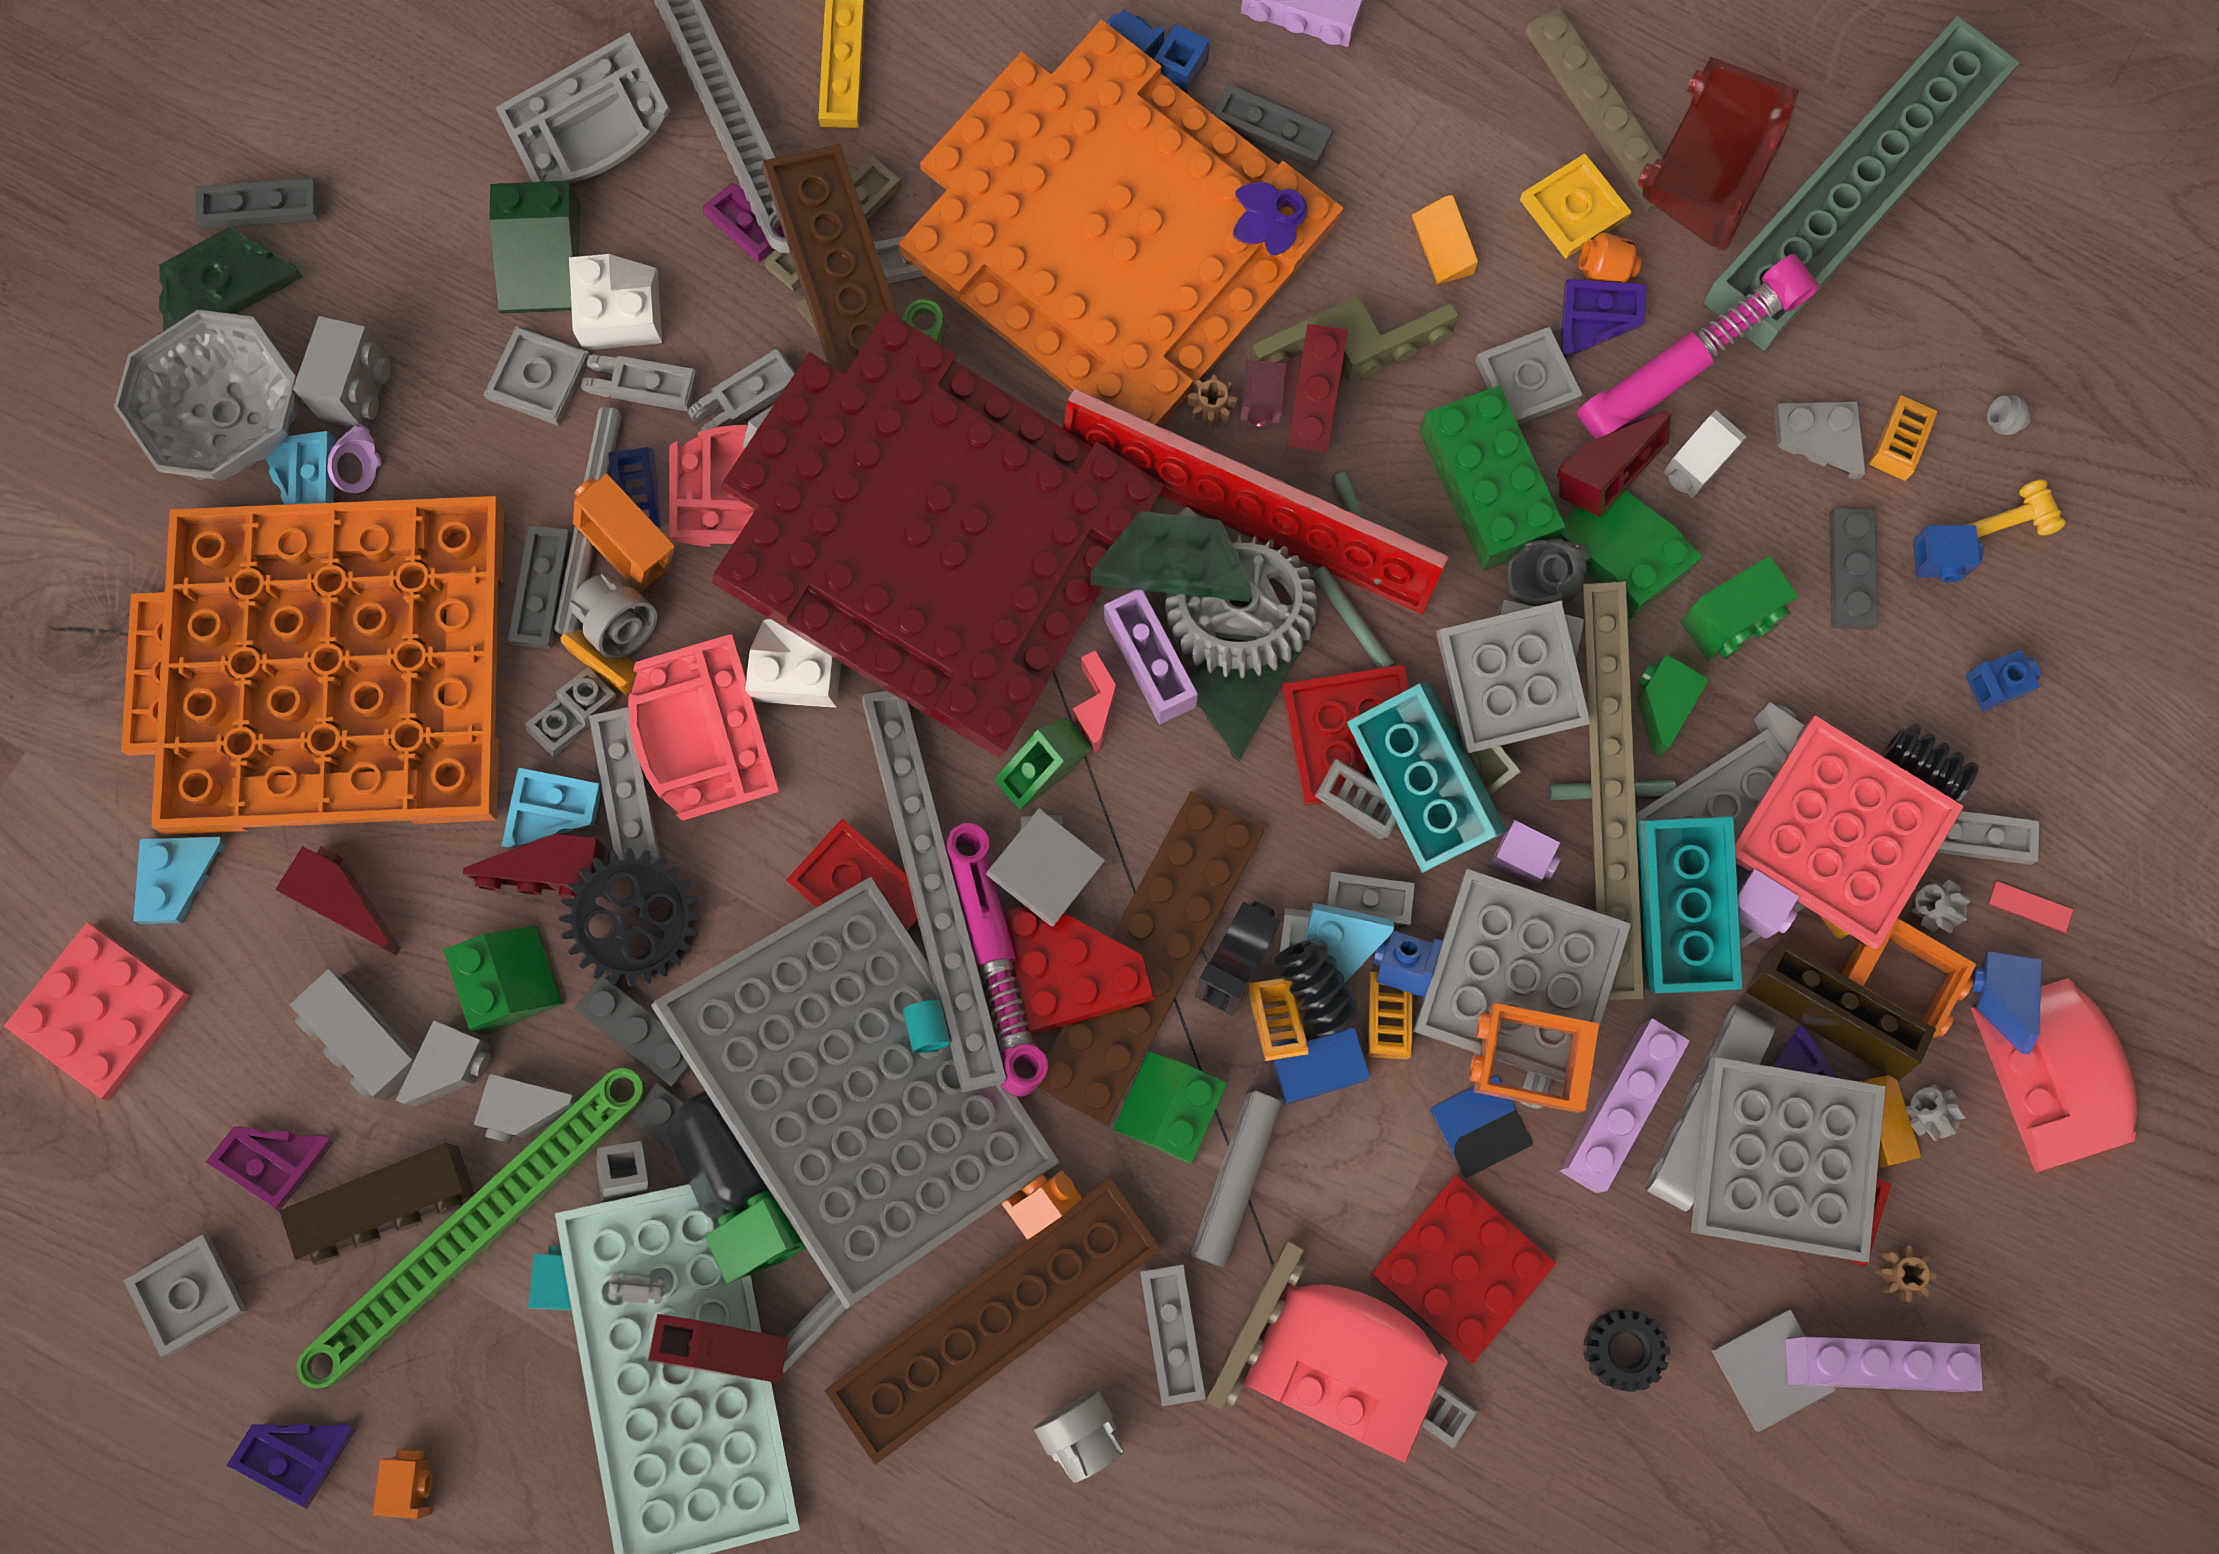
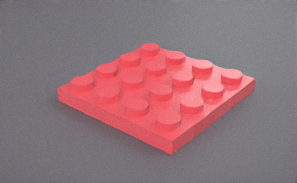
M1814 715L1807 723L1735 840L1736 863L1749 872L1753 869L1760 871L1798 895L1797 902L1875 950L1883 943L1964 806Z

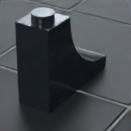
M1244 901L1242 902L1210 962L1207 963L1199 978L1195 994L1196 998L1233 1016L1281 920L1274 917L1276 912L1273 909L1257 901H1253L1252 905Z

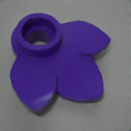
M1266 182L1247 184L1235 191L1236 198L1247 211L1236 223L1233 237L1246 244H1259L1265 241L1266 249L1271 256L1288 250L1295 242L1296 228L1304 222L1307 215V203L1303 196L1291 189L1278 191ZM1289 207L1294 213L1289 216L1284 215L1280 212V209Z

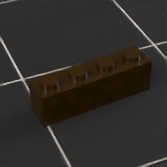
M1780 940L1761 960L1746 990L1748 994L1898 1081L1921 1064L1936 1031L1929 1024L1783 940Z
M444 1143L279 1211L295 1260L312 1261L313 1265H319L339 1257L338 1250L351 1244H354L355 1248H361L381 1240L380 1232L395 1227L396 1231H403L417 1226L423 1222L421 1216L437 1210L438 1215L454 1211L464 1205L462 1199L475 1193L459 1146Z

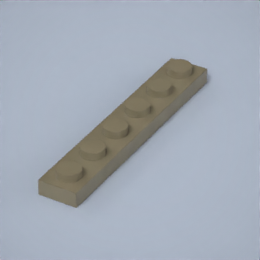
M1558 7L1527 23L1526 35L1645 212L1648 213L1680 196L1683 190L1682 186L1562 9Z

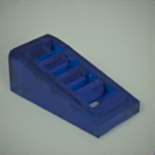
M644 447L608 452L612 479L628 496L646 494L647 502L635 504L641 510H649V519L657 528H661L653 449ZM642 463L643 470L625 473L624 465ZM644 479L645 486L626 488L625 481Z

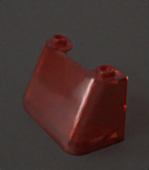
M1710 57L1704 70L1697 69L1690 81L1687 90L1688 93L1693 94L1690 107L1662 160L1657 159L1653 165L1647 163L1641 173L1638 186L1643 188L1642 197L1708 245L1726 251L1782 144L1800 90Z

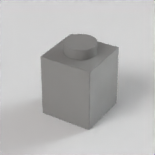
M642 1141L597 1148V1174L602 1203L647 1193L648 1178Z

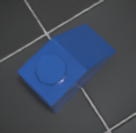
M1987 951L1981 967L1976 966L1971 975V978L1974 979L1971 991L1977 992V1009L2020 1053L2030 1055L2040 1036L2041 959Z

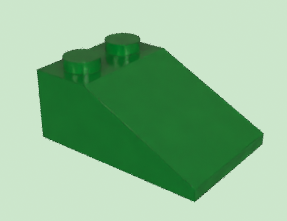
M1626 490L1601 517L1577 507L1562 519L1566 528L1560 538H1563L1564 541L1583 544L1590 554V560L1586 563L1587 573L1596 583L1626 581L1628 620H1631L1689 575L1702 559L1701 555L1674 525Z

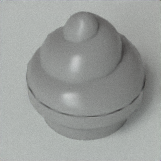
M2016 395L2000 396L1990 405L1987 413V422L1995 432L2002 435H2013L2025 429L2031 423V414L2027 402L2023 398Z

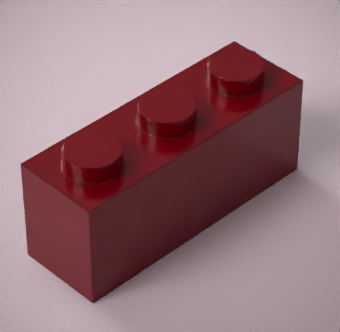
M1307 324L1287 446L1328 452L1348 330Z

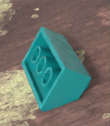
M1432 682L1419 683L1347 722L1422 873L1507 832L1468 753L1465 754L1463 743Z
M1733 817L1637 820L1645 988L1653 993L1742 990Z

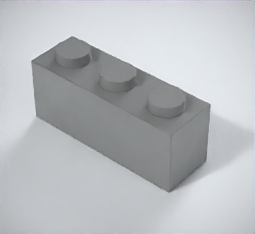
M328 969L289 1004L299 1015L294 1019L296 1024L308 1036L313 1038L317 1035L326 1045L322 1049L324 1055L338 1068L344 1065L354 1076L350 1083L363 1097L368 1099L372 1096L387 1101L402 1087L417 1055L342 974Z

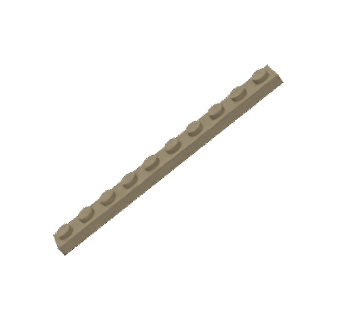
M1624 581L1583 584L1588 711L1591 723L1589 724L1596 911L1631 923L1608 1001L1645 1000L1627 583Z

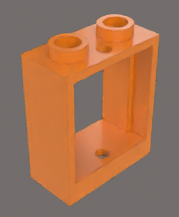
M607 473L597 481L593 477L586 480L575 491L577 497L574 498L573 524L640 594L670 570L675 546Z
M1899 918L1896 919L1879 948L1874 950L1859 940L1840 974L1866 988L1864 984L1889 940L1946 973L1942 984L1922 1018L1923 1022L1936 1029L1933 1038L1942 1037L1954 1021L1955 1016L1951 1014L1955 1003L1957 1000H1963L1973 986L1974 979L1970 976L1977 964Z
M1493 1003L1488 1007L1487 1013H1480L1476 1037L1483 1040L1480 1056L1473 1055L1470 1065L1469 1081L1475 1082L1474 1092L1575 1113L1585 1111L1599 1023ZM1501 1020L1572 1034L1562 1096L1490 1082Z

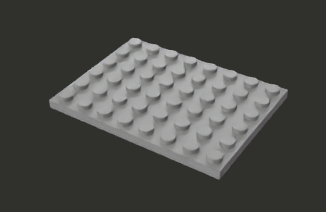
M871 877L655 1000L651 1006L845 1309L854 1305L1025 1187L1039 1175L1059 1163V1160L1018 1098L1004 1090L1001 1084L962 1093L950 1045L931 1052L913 1053L903 1009L918 1002L938 1000L930 965Z

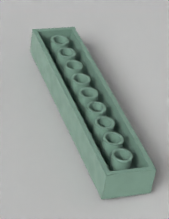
M1956 16L1715 281L1703 304L1717 315H1727L1729 308H1737L1738 301L1745 302L1748 294L1754 295V290L1763 284L1761 279L1767 271L1785 257L1795 253L1819 283L1820 288L1813 296L1794 310L1786 312V310L1781 309L1771 317L1766 315L1762 318V324L1757 322L1752 325L1753 330L1748 328L1743 332L1745 337L1765 352L2002 88L2020 62L1960 17Z

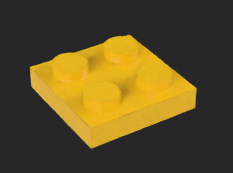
M1585 153L1522 192L1520 198L1521 203L1565 259L1580 251L1588 239L1593 240L1596 235L1602 232L1608 233L1627 221L1632 213Z

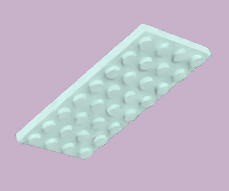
M689 1184L555 1213L614 1553L710 1554L799 1531L800 1528L771 1382L647 1362L657 1314L761 1332L751 1276L726 1284L704 1237L720 1226L718 1220L712 1219L703 1213ZM615 1273H618L619 1278L626 1279V1274L651 1276L650 1281H657L658 1277H662L665 1282L662 1302L654 1304L655 1299H648V1303L624 1302L623 1297L616 1296V1301H612L609 1299L610 1279Z

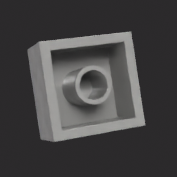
M318 316L293 390L320 421L352 428L356 424H362L368 428L370 419H374L378 412V395L382 384L386 383L390 377V359L365 326Z

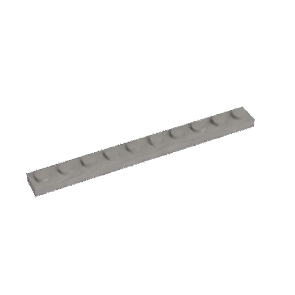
M887 690L864 694L862 704L937 997L942 1004L951 1040L950 1047L962 1093L1002 1084L1005 1082L1006 1076L908 703Z

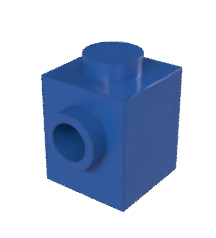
M1976 525L1926 526L1913 539L1917 578L1940 577L1941 582H1958L1964 580L1970 572L1979 566L1983 557V544L1980 539H1977Z

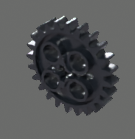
M632 848L626 849L624 860H619L617 854L611 850L608 852L609 863L606 865L597 857L592 858L595 871L590 873L579 868L578 872L584 881L581 885L568 882L567 886L576 894L574 898H563L560 901L571 908V913L558 917L559 921L571 924V929L563 932L561 938L575 939L576 941L569 948L568 953L570 955L580 952L584 954L578 965L582 969L594 963L593 977L596 979L601 977L605 971H609V983L612 985L617 983L620 975H625L627 985L633 987L636 975L638 974L641 975L645 983L650 984L652 970H656L659 974L666 977L665 963L667 961L678 966L681 965L680 959L675 954L678 949L688 952L692 950L684 941L685 936L698 935V931L688 927L689 921L700 918V914L688 911V906L695 903L698 897L685 896L683 893L692 884L691 881L684 880L677 883L675 879L681 869L676 866L666 872L664 867L667 858L661 856L654 864H651V855L648 850H644L639 860H635ZM620 876H626L633 884L631 895L624 900H616L610 891L611 883ZM603 897L628 911L633 906H636L635 915L663 930V936L657 937L631 923L627 925L626 929L623 928L624 919L596 904V898ZM657 897H664L670 904L669 914L662 920H653L648 913L649 903ZM597 914H606L611 920L612 927L609 933L603 937H594L589 931V922ZM636 934H643L649 941L647 952L641 957H631L627 952L628 940Z

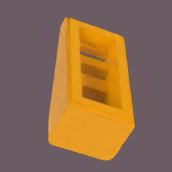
M1900 395L1868 464L1906 481L1915 471L1938 411ZM1906 410L1908 412H1911L1919 417L1924 418L1923 422H1919L1911 417L1904 415L1903 411ZM1899 422L1919 430L1916 434L1898 426ZM1894 434L1912 441L1913 444L1910 445L1894 438ZM1890 445L1908 453L1907 457L1890 450Z
M1370 971L1366 1057L1408 1060L1412 1055V993L1403 990L1402 994L1380 993L1379 984L1382 983L1376 982L1379 972ZM1379 1001L1402 1003L1401 1010L1378 1009ZM1378 1018L1401 1019V1027L1378 1025ZM1378 1034L1400 1035V1043L1379 1042Z
M1283 978L1249 983V998L1265 1061L1308 1054V1046L1297 1006L1296 995H1292L1289 991V987L1293 982L1286 981ZM1285 1002V1006L1266 1009L1263 1007V1005ZM1288 1014L1289 1017L1270 1021L1266 1020V1017ZM1292 1027L1291 1031L1269 1034L1271 1029ZM1289 1039H1295L1296 1042L1293 1044L1272 1047L1271 1043Z

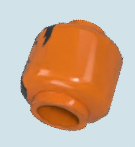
M1602 232L1596 235L1593 240L1588 239L1585 242L1580 253L1578 266L1583 271L1585 280L1627 283L1629 279L1634 280L1637 277L1641 267V257L1637 256V248L1634 241Z

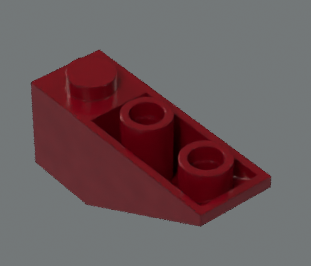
M552 834L463 868L462 874L474 881L475 887L479 889L500 891L501 885L517 886V892L527 895L540 896L544 889L558 891V896L561 898H574L576 893L567 886L568 882L581 885L584 880L580 876L578 869L582 868L590 873L594 872L592 858L597 857L603 863L606 847L597 838Z
M657 1314L647 1362L781 1383L789 1338L705 1321Z

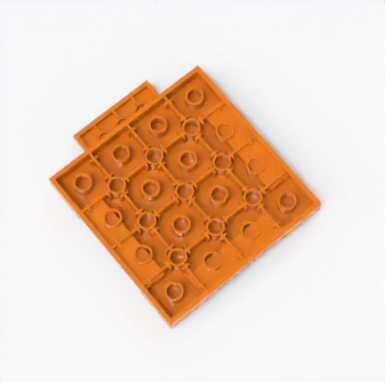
M1101 19L1052 74L1021 51L920 162V169L946 189V191L898 243L900 254L908 259L910 264L918 267L924 276L1070 393L1076 389L1087 395L1095 396L1107 404L1125 412L1133 413L1145 421L1162 427L1185 401L1188 394H1191L1195 389V380L1202 381L1336 227L1341 220L1344 208L1283 160L1279 165L1163 76L1160 64ZM1266 182L1278 191L1291 189L1303 196L1307 203V215L1304 222L1296 228L1295 242L1288 250L1271 256L1266 249L1265 241L1259 244H1246L1233 237L1236 223L1247 211L1235 196V191L1238 188L1251 183ZM1289 207L1280 209V212L1284 215L1289 216L1294 213Z
M496 496L170 509L165 592L131 594L121 752L128 756L155 755L151 828L169 835L248 831V827L391 821H411L414 824L498 821L500 740L495 737L498 584H503L505 510Z

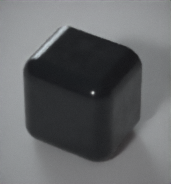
M703 1091L688 1098L670 1119L667 1126V1137L701 1210L705 1215L715 1220L730 1211L741 1208L745 1211L749 1208L747 1204L748 1199L769 1190L707 1092Z

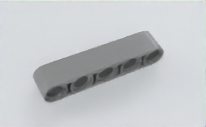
M1734 1005L1730 1009L1648 1178L1645 1187L1647 1192L1685 1212L1690 1209L1695 1198L1710 1058L1719 1057L1760 1064L1775 1031L1774 1024L1738 1005Z

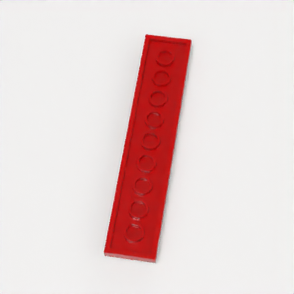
M1074 389L1068 399L1063 429L1092 447L1095 442H1098L1165 484L1158 496L1184 508L1188 506L1193 512L1251 538L1257 535L1258 541L1267 544L1272 539L1275 549L1279 550L1286 546L1288 555H1298L1300 560L1317 568L1326 566L1331 574L1423 615L1449 556L1436 551L1432 547L1406 538L1394 530L1386 529L1368 521L1356 513L1348 512L1330 504L1318 496L1310 495L1290 486L1280 479L1272 478L1252 469L1242 462H1237L1214 452L1204 445H1199L1185 439L1168 429L1156 426L1137 417L1133 413L1125 412L1107 404L1095 396L1087 395ZM1379 579L1382 580V582L1379 584H1375L1374 580Z

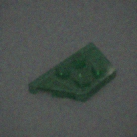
M228 227L159 264V282L162 285V292L159 295V311L163 314V332L196 310L237 314L303 278V275L296 265L283 261L273 255L266 247L259 243L251 242L244 234L232 227Z
M1139 511L1091 572V585L1250 602V583L1221 520Z
M1316 625L1311 627V636L1315 631ZM1218 638L1231 642H1248L1246 640ZM1303 640L1301 652L1291 650L1290 663L1278 658L1276 671L1266 664L1262 666L1260 676L1257 675L1254 668L1246 669L1244 678L1240 677L1238 669H1231L1228 676L1225 677L1223 667L1217 666L1209 673L1207 660L1198 666L1190 680L1198 694L1196 706L1202 709L1206 715V720L1213 730L1221 736L1235 760L1240 762L1309 640Z

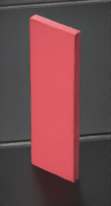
M1995 881L1988 905L2063 933L2067 932L2073 912L2071 908L1999 881Z

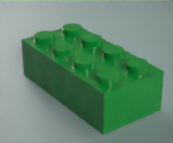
M1500 385L1425 413L1419 433L1482 571L1511 561L1518 552L1526 547L1527 543L1560 538L1566 528Z

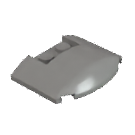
M630 32L495 107L532 182L570 181V183L599 175L628 159L649 141L657 132L664 117H667L671 111Z

